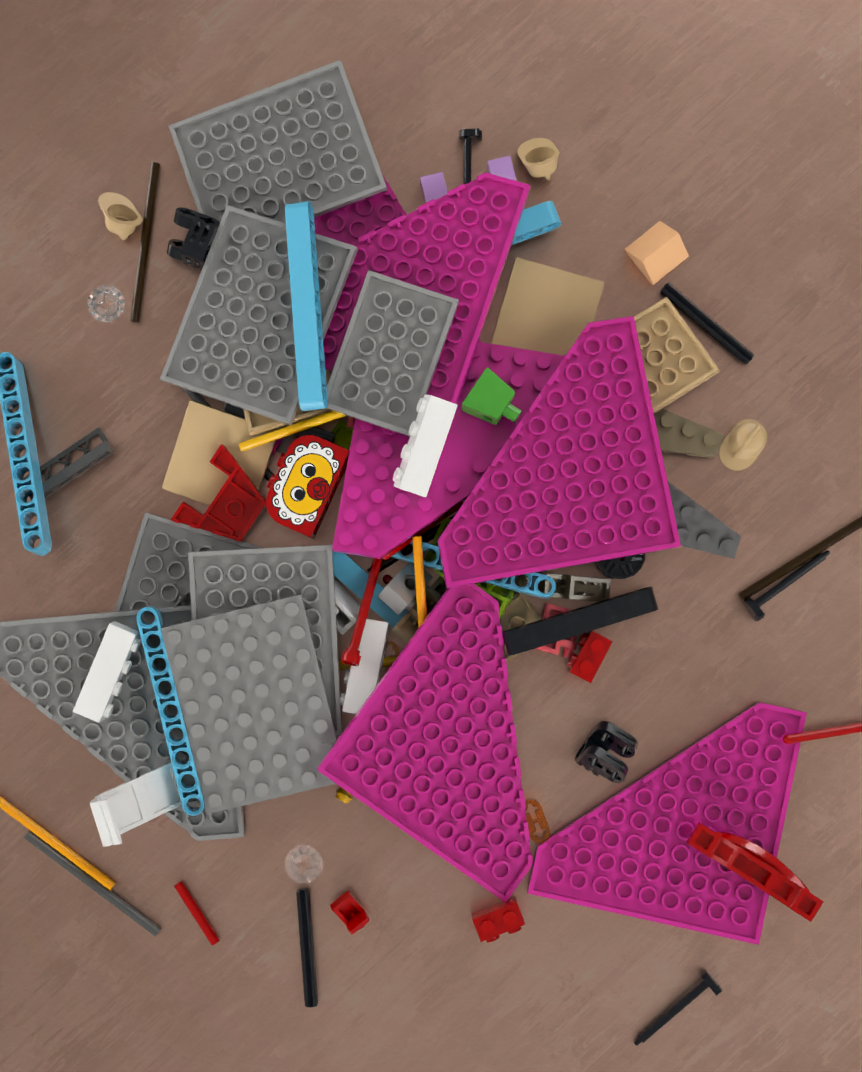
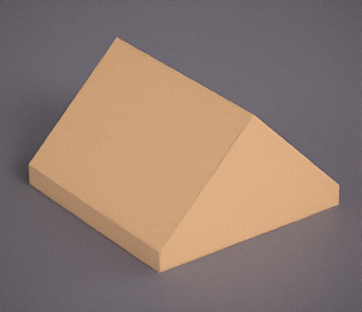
M661 221L624 249L625 253L652 285L656 284L689 257L679 233Z

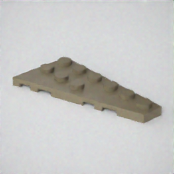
M664 409L654 414L662 453L671 454L673 452L683 453L688 456L715 458L724 438L723 434Z

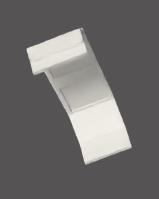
M189 757L184 758L180 761L187 762L189 761ZM172 762L95 796V799H92L90 802L103 847L122 844L120 834L182 805ZM186 774L183 776L185 784L193 785L195 783L192 775ZM194 797L190 798L188 801L192 802L198 799Z

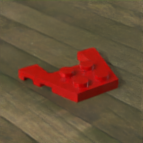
M221 444L209 462L226 473L229 478L204 515L186 502H182L171 520L241 542L266 507V499L227 447Z

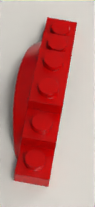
M698 822L687 840L689 845L743 877L810 922H812L824 902L810 893L806 885L784 863L762 847L743 837L727 832H714Z

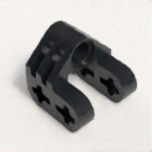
M177 208L174 223L189 229L184 241L178 239L169 240L166 253L170 257L182 261L185 265L191 264V267H199L202 270L220 222L215 218L188 208Z
M601 721L589 733L577 752L575 761L580 766L583 765L586 770H591L596 776L600 774L613 783H621L625 780L628 767L623 761L607 751L610 749L622 757L631 758L636 752L638 742L633 736L608 721Z

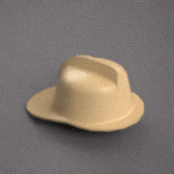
M534 138L519 146L517 151L518 157L526 166L529 174L532 177H544L549 181L550 174L555 172L558 167V157L560 155L553 142L546 138Z
M107 192L99 196L98 204L104 213L106 228L110 232L118 234L122 240H126L128 235L134 233L136 227L142 224V216L134 204L123 195Z
M745 419L739 421L723 440L719 449V456L725 467L741 471L753 464L767 443L765 428L755 420Z

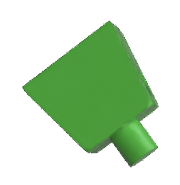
M486 367L465 398L461 407L463 412L493 425H497L502 416L515 423L522 410L511 404L515 397V391L488 367Z

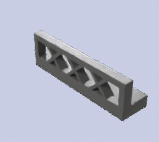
M98 427L40 466L41 473L47 470L46 474H41V476L46 477L45 482L42 483L45 498L115 452V449L101 428ZM99 435L103 443L92 450L89 449L91 440ZM75 450L84 451L82 457L73 463L70 462L72 452ZM54 464H65L63 470L54 476L51 475ZM33 493L29 495L31 500L33 499Z

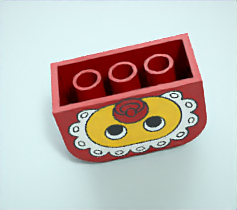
M305 435L294 440L287 449L286 454L282 453L277 462V466H279L276 475L272 474L267 484V487L270 489L266 497V508L271 518L291 530L315 539L347 468L349 450L314 435Z

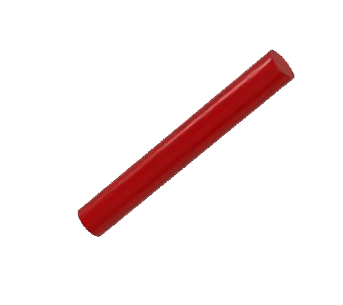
M180 881L174 885L210 944L213 946L220 941L184 883Z

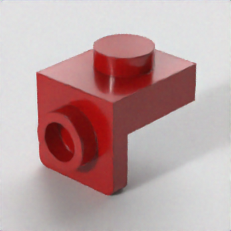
M349 890L330 904L331 910L343 921L351 935L362 929L370 920L363 905Z

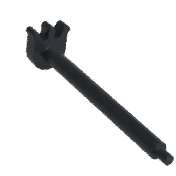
M479 128L459 130V139L464 140V185L471 182L472 140H482V131Z
M827 550L824 553L818 554L755 601L751 598L744 601L746 609L754 620L759 621L764 618L765 614L760 609L763 604L826 560V557L831 554L830 551Z
M705 971L701 975L703 981L643 1031L634 1044L638 1046L641 1042L644 1043L708 987L711 988L716 996L722 992L721 987Z

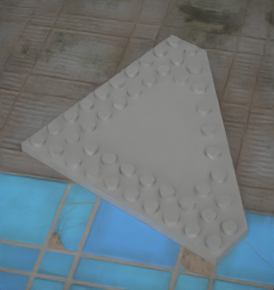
M191 605L157 608L161 613L164 627L192 620ZM141 609L0 621V676L10 683V686L24 698L26 697L34 703L36 708L49 719L52 718L66 733L81 742L101 762L104 761L125 782H129L171 763L142 641L137 652H132L130 661H132L131 668L127 675L123 674L120 682L123 683V687L119 695L114 696L111 704L114 705L110 717H105L103 721L98 723L73 712L109 623L116 621L139 631L136 616ZM146 611L143 619L146 623L152 624L155 616L151 611ZM151 634L149 643L154 647H158L161 642L159 636ZM160 657L155 659V667L159 670H164L166 668V661ZM162 681L160 688L163 692L170 693L172 685L168 681ZM168 704L166 706L168 715H177L178 709L175 705ZM173 728L171 731L172 736L176 739H181L184 736L180 728ZM185 751L177 753L179 760L189 757ZM198 799L189 802V805L193 808H198L201 806V803ZM181 805L164 813L178 826L181 825L196 841L245 836L243 806L207 814L204 807L200 814L191 816L184 812Z

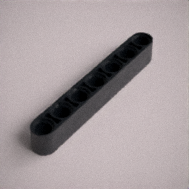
M647 587L502 632L508 656L515 655L658 610V605L653 588Z

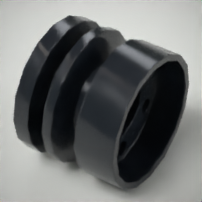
M645 553L621 557V561L619 558L593 562V564L602 576L609 579H626L634 576L642 568L645 561Z

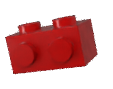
M594 631L583 633L578 642L580 647L577 653H573L567 663V666H569L567 671L591 683L613 641Z
M515 896L509 898L506 903L502 901L471 913L481 942L485 940L487 943L493 942L500 938V934L518 932L522 929L521 926L525 925Z

